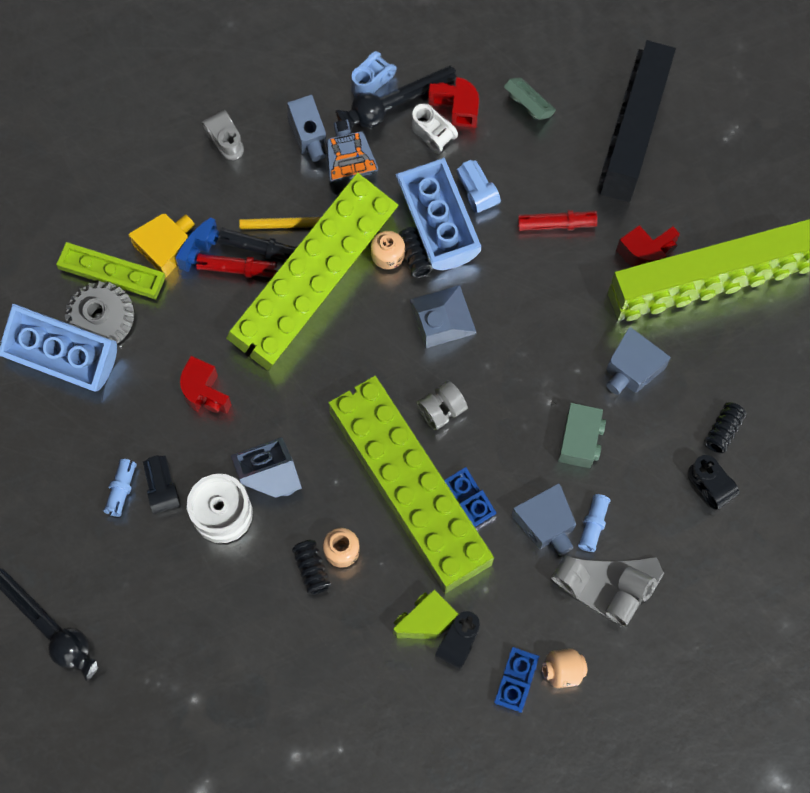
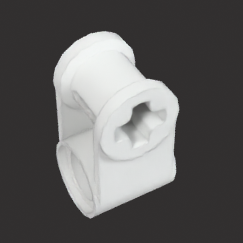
M419 104L415 106L411 120L412 131L431 150L440 153L445 144L451 139L455 140L458 137L457 130L430 105ZM419 118H425V119H427L428 121H427V122H421V121H419L418 119H419Z

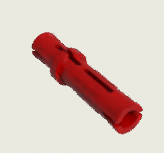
M567 210V212L518 214L519 231L568 228V231H571L574 228L597 227V211L573 212V210Z
M199 253L197 256V262H199V264H196L197 270L245 274L249 278L253 275L273 278L277 273V270H275L277 262L259 261L254 260V257L242 259Z

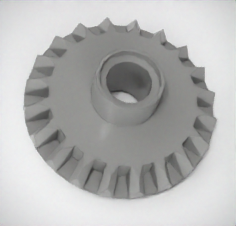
M99 281L98 283H88L87 286L79 288L75 295H71L69 304H66L67 310L64 315L66 323L112 339L118 344L126 337L132 327L134 308L130 297L124 290L110 282ZM103 309L101 316L92 318L95 310Z

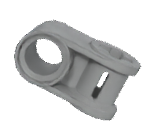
M224 109L202 121L207 135L215 143L225 159L237 160L243 155L244 147L241 142L240 133Z

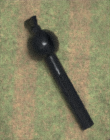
M451 65L380 97L370 92L362 93L353 101L351 110H336L338 121L348 120L350 129L355 124L363 128L375 127L382 122L385 111L429 92L430 83H449L455 80L457 77L455 74L456 70Z
M0 568V590L50 641L48 648L52 661L63 668L75 666L78 670H81L86 681L91 679L98 666L97 661L87 655L89 652V642L86 636L76 628L62 629L4 569Z

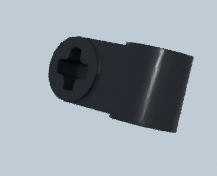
M702 455L689 467L688 477L702 494L707 504L714 510L720 509L739 495L740 492L737 484L726 474L714 457ZM705 468L707 472L702 473L699 469Z
M463 611L458 614L449 632L444 636L435 656L461 670L479 632L480 620L478 616L470 611ZM472 621L471 627L474 630L468 629L466 632H463L460 622Z

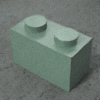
M575 403L570 404L558 462L590 469L593 461L599 460L601 445L597 444L598 435L603 436L606 420L602 419L603 409Z

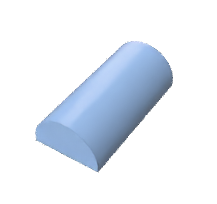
M445 158L396 174L432 267L436 270H448L459 267L475 258L481 251V244Z
M12 304L0 343V356L95 392L100 390L106 383L117 354L116 341L18 304Z

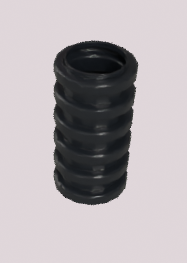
M416 227L403 229L398 234L405 243V260L408 262L411 274L414 277L425 276L433 270L418 230Z
M726 402L724 404V409L720 411V416L716 418V423L712 425V430L708 432V436L704 440L706 446L714 452H727V446L731 444V439L735 437V433L738 432L739 426L742 425L743 419L747 416L744 408L736 403Z
M306 540L296 544L292 548V552L296 553L295 560L299 561L298 569L302 570L301 577L305 578L303 583L305 586H308L307 593L314 595L329 589L331 582L326 580L328 574L324 573L325 566L321 565L322 557L318 556L319 549L315 548L316 541Z

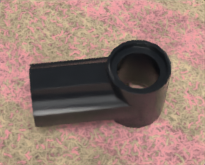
M157 455L143 461L149 487L147 494L152 513L155 514L181 507L176 485L172 482L167 457Z

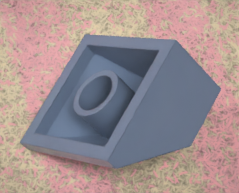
M460 285L410 299L425 348L476 334V329Z
M282 437L231 455L242 485L275 498L291 495L296 490L302 488L293 460Z

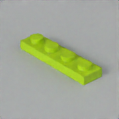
M66 242L56 264L59 270L98 282H110L123 290L155 300L166 278L164 272Z

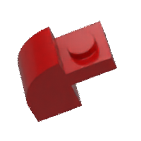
M456 77L455 86L446 83H430L428 105L453 108L451 122L453 126L476 128L479 95L473 84L459 77Z
M639 225L619 239L616 251L631 267L666 258L677 247L676 242L680 233L672 226L653 240Z
M190 356L180 377L181 390L187 404L196 412L204 404V407L211 412L218 413L221 411L227 414L232 406L229 396L212 388L218 377L215 366Z

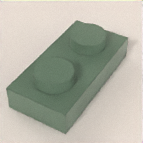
M522 78L509 79L504 86L510 92V97L514 101L522 103L528 109L527 112L535 119L551 118L556 111L552 105Z

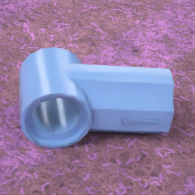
M466 161L457 168V175L467 191L469 204L475 213L500 204L497 188L492 182H488L477 161Z

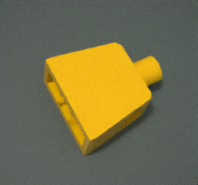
M161 214L132 231L128 236L132 246L156 270L164 272L167 277L178 265L176 256L188 238L187 233L195 227V224L186 214L176 222L166 214Z

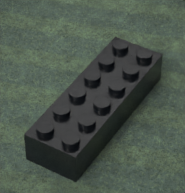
M646 40L644 50L638 49L598 183L603 185L601 195L631 202L676 51L675 47Z

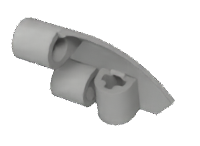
M565 555L552 574L551 579L594 611L622 626H627L642 600L647 601L650 598L664 572L657 557L631 561H591L575 559Z

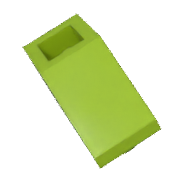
M435 590L429 595L425 592L415 601L414 605L416 608L409 614L407 612L402 613L394 621L393 624L396 627L393 628V635L396 638L438 639L453 624L458 613Z

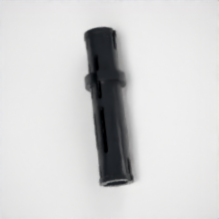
M225 227L221 228L220 237L218 238L219 244L222 243L263 254L268 259L274 257L287 261L297 248L276 242L274 238L267 240L226 229Z

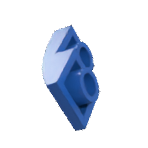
M209 218L203 222L186 239L176 256L179 269L189 272L191 265L197 263V256L200 250L208 253L211 245L217 243L220 232L217 229L215 219Z
M467 467L444 480L474 527L497 514L484 491L479 489Z
M512 646L495 698V704L522 713L540 657L539 655Z

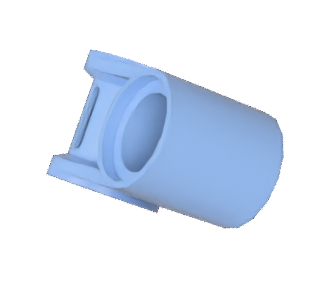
M378 51L371 53L352 72L351 91L354 97L367 92L375 93L382 85L391 80L396 72V66L382 59Z

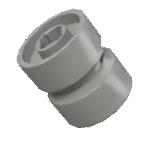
M449 380L437 387L434 395L428 393L416 402L423 418L434 430H438L447 424L450 416L455 418L468 409L463 395Z

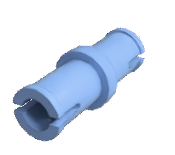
M128 459L119 460L114 481H111L109 484L110 493L103 511L106 514H109V511H111V516H121L126 496L130 494L132 489L130 483L137 464L131 462L130 465V460Z
M600 494L593 495L589 514L585 516L583 521L585 527L578 544L580 549L588 552L596 551L600 532L604 530L606 525L604 518L611 501L608 497Z

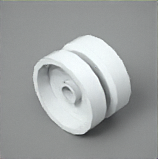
M212 474L202 478L192 487L187 498V511L194 527L205 539L214 543H228L239 539L248 530L252 522L253 508L245 487L236 478L227 474Z

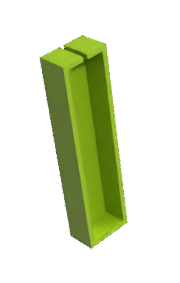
M357 172L229 331L226 339L244 353L253 344L255 348L249 357L269 371L399 205Z
M810 219L614 272L612 284H610L607 294L617 321L624 319L626 321H633L641 317L642 314L650 312L651 314H658L671 306L684 307L693 300L701 299L705 301L722 292L731 294L744 286L757 287L766 280L773 278L775 280H782L795 272L800 274L809 272Z
M375 375L354 387L355 393L353 395L349 390L328 402L329 411L439 586L446 594L492 566L494 556Z

